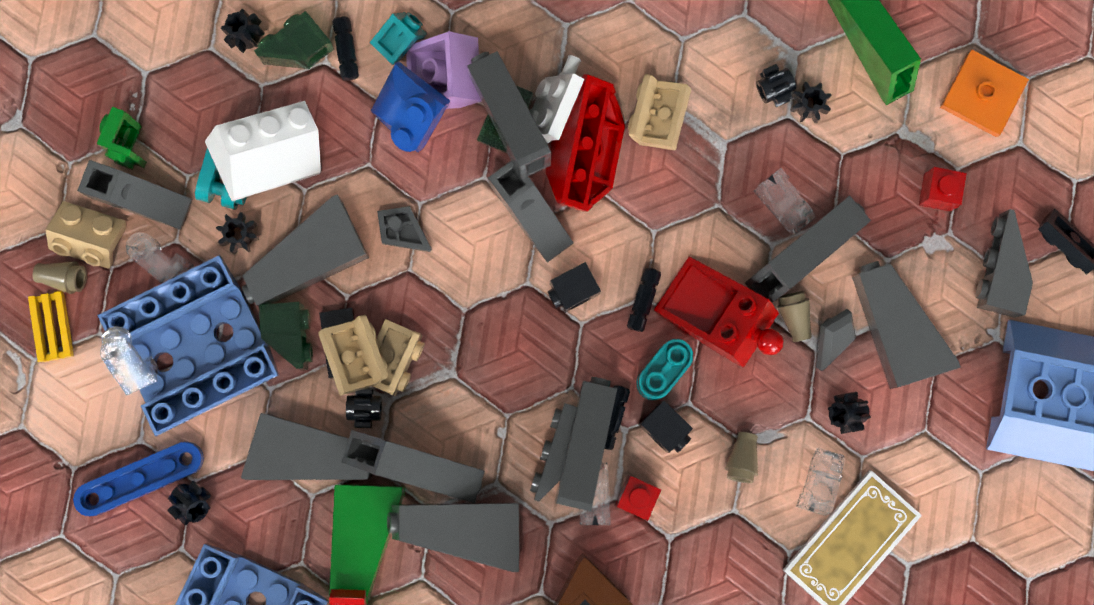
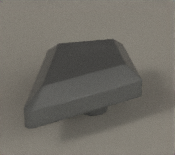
M410 206L377 211L382 244L431 252L432 249Z
M848 309L833 318L826 319L821 324L816 368L820 371L826 369L856 339L852 312Z

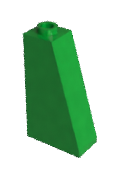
M828 0V4L885 105L913 92L921 58L880 0Z
M335 485L329 597L331 589L366 590L367 605L391 533L387 531V514L392 512V505L402 504L405 487Z

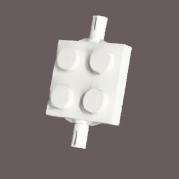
M568 55L565 66L558 76L546 77L540 82L535 92L537 99L533 108L529 110L547 144L552 140L560 139L584 81L583 78L575 74L581 60L573 55Z

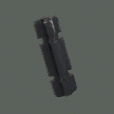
M346 16L336 17L332 23L333 30L337 34L335 36L338 61L341 64L339 66L340 75L344 81L355 80L359 77L357 64L354 63L357 60L353 36L350 33L352 32L351 21Z
M645 268L641 278L643 283L639 285L632 307L634 312L630 314L627 327L631 330L643 332L648 320L646 315L650 313L657 290L655 286H658L661 272L656 269Z
M619 385L613 386V388L617 389L605 444L606 450L614 448L616 437L614 436L615 433L619 432L626 408L623 407L624 402L627 403L630 394L628 388Z

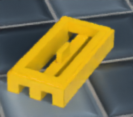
M57 291L52 294H41V296H29L28 302L37 361L42 363L74 357L64 292ZM51 301L56 302L63 347L62 352H58ZM40 303L43 305L50 354H47Z

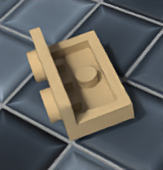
M645 74L643 82L637 89L635 112L629 119V136L642 146L676 150L691 93V88L688 84L658 81L653 75Z
M63 201L45 229L48 248L58 255L70 256L83 260L92 266L110 269L113 264L112 252L126 230V221Z
M366 315L358 316L351 322L324 328L318 332L340 396L376 386L388 377L386 360L379 352L375 341V329L369 323Z
M385 319L377 336L376 344L380 354L386 360L388 377L373 387L394 396L397 395L398 390L401 392L405 391L411 374L407 372L412 360L418 361L425 346V343L421 342V333L409 330Z

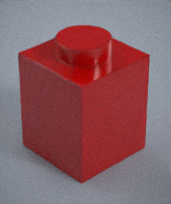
M933 167L923 176L919 206L950 212L961 206L967 173Z
M628 475L615 506L648 521L661 489Z

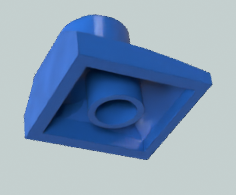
M398 61L394 64L371 112L391 131V138L399 149L406 152L414 150L420 152L426 146L450 100Z

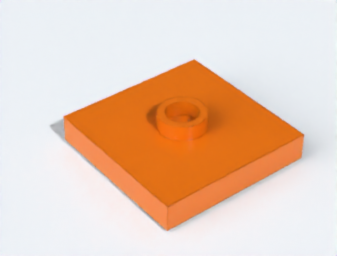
M971 49L966 55L940 108L995 137H999L1029 79Z

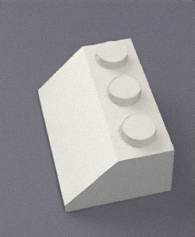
M305 101L216 125L205 140V144L231 201L321 173L319 131Z

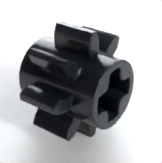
M241 9L240 12L228 14L225 25L221 26V30L227 35L224 41L231 48L237 46L242 53L246 49L258 47L260 37L265 32L260 28L259 25L262 21L256 14L253 13L249 16L244 9Z
M777 64L763 69L762 73H760L762 79L756 81V87L763 102L769 103L773 101L775 107L790 102V99L793 98L791 92L796 90V83L790 70L785 68L779 71Z
M804 82L802 85L803 94L799 91L793 92L792 97L797 103L790 111L798 112L801 116L800 122H803L806 118H812L814 123H818L820 120L819 112L823 114L830 112L831 108L825 105V103L832 95L831 93H824L821 89L822 83H819L816 87H810L807 82ZM809 97L814 99L813 108L807 106Z
M242 212L238 214L237 219H232L226 214L225 220L227 222H225L223 227L216 226V229L223 235V238L218 243L221 246L231 243L230 252L232 254H236L238 248H244L250 252L249 244L252 240H259V237L252 232L257 223L249 221L245 224L246 216ZM236 227L242 230L240 232L242 238L239 240L234 238V229Z
M372 388L358 390L356 395H347L346 420L355 421V428H372V421H381L382 397L373 396L374 390Z
M857 392L835 395L834 401L836 403L828 407L831 425L840 427L841 434L864 430L863 423L871 418L867 405L868 401L858 399Z
M192 481L190 485L179 484L168 497L173 506L167 511L175 520L179 519L184 525H187L189 522H198L207 515L211 508L206 502L211 497V494L204 487H200L195 481Z

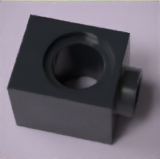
M586 262L550 280L552 289L547 291L555 308L562 307L565 313L601 293Z
M661 401L639 424L666 453H670L673 449L678 453L691 440L688 434L693 428L665 401Z

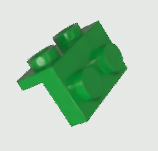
M112 107L110 113L106 114L101 120L99 127L101 134L97 145L106 150V157L114 160V163L131 170H133L134 165L142 168L146 166L147 162L132 151L142 126L125 111Z

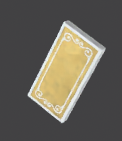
M869 470L784 567L783 571L819 604L845 605L922 515L873 471Z

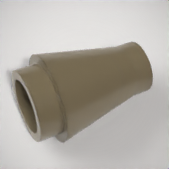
M75 261L50 264L37 263L33 269V280L36 283H42L68 294H73L84 289L87 272L84 266H80Z
M800 291L779 297L780 305L777 307L791 334L792 341L798 342L812 338L810 329V299L806 298L805 292Z
M738 432L736 443L725 467V470L728 471V479L741 483H753L754 476L758 475L757 435L748 432Z

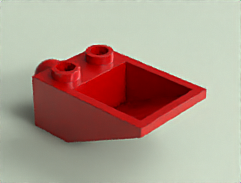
M690 256L654 309L657 314L742 368L745 367L757 347L765 355H775L782 350L784 345L781 333L775 329H769L779 314L769 299Z

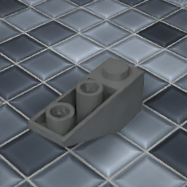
M89 160L77 190L88 198L179 230L182 229L193 200L92 160Z
M512 161L488 177L491 189L547 263L574 244L531 179L526 177L520 180Z
M1009 209L999 214V217L996 216L992 223L991 235L994 236L992 247L988 248L985 253L983 266L987 268L984 279H981L977 285L975 296L979 299L977 308L1016 318L1026 315L1033 281L1015 210Z
M564 403L562 410L558 408L555 410L550 425L551 428L556 429L552 442L545 441L540 459L546 461L542 474L535 473L530 489L531 492L536 493L535 501H540L560 481L576 406Z

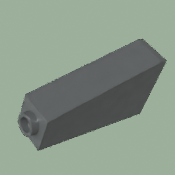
M498 51L492 54L483 52L472 58L471 64L467 65L468 74L520 180L551 166V150Z
M338 194L326 201L242 275L246 285L242 286V290L250 304L255 302L256 306L263 309L369 258Z
M848 196L748 279L745 284L749 289L766 297L773 303L871 221L870 218L866 215L864 208L855 202L851 196Z
M879 261L859 267L861 273L853 276L852 279L890 389L961 368L956 356L891 264L880 267Z
M591 377L590 382H582L555 499L556 504L590 512L592 510L617 392L616 388L610 387L611 381Z
M261 413L241 478L246 480L371 479L372 473L341 463L349 440L348 437Z
M351 430L341 463L381 477L475 503L477 494L482 487V478L485 472L484 470Z
M519 503L392 505V512L387 514V531L392 533V539L498 569L519 572Z

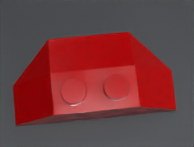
M584 74L581 77L584 79L560 139L552 140L550 148L551 166L546 168L545 173L558 204L588 212L594 204L613 189L625 124L619 103L614 95L616 93L614 84L589 74Z

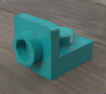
M409 12L393 13L369 43L394 65L404 57L417 40L424 39L427 33L421 28L422 23L415 15Z

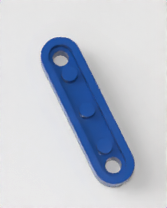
M191 442L175 444L81 485L74 494V506L84 516L101 515L197 473L204 462L203 452L198 445ZM187 452L192 455V462L189 465H185L182 461L183 455ZM92 493H96L99 497V502L95 506L89 500Z

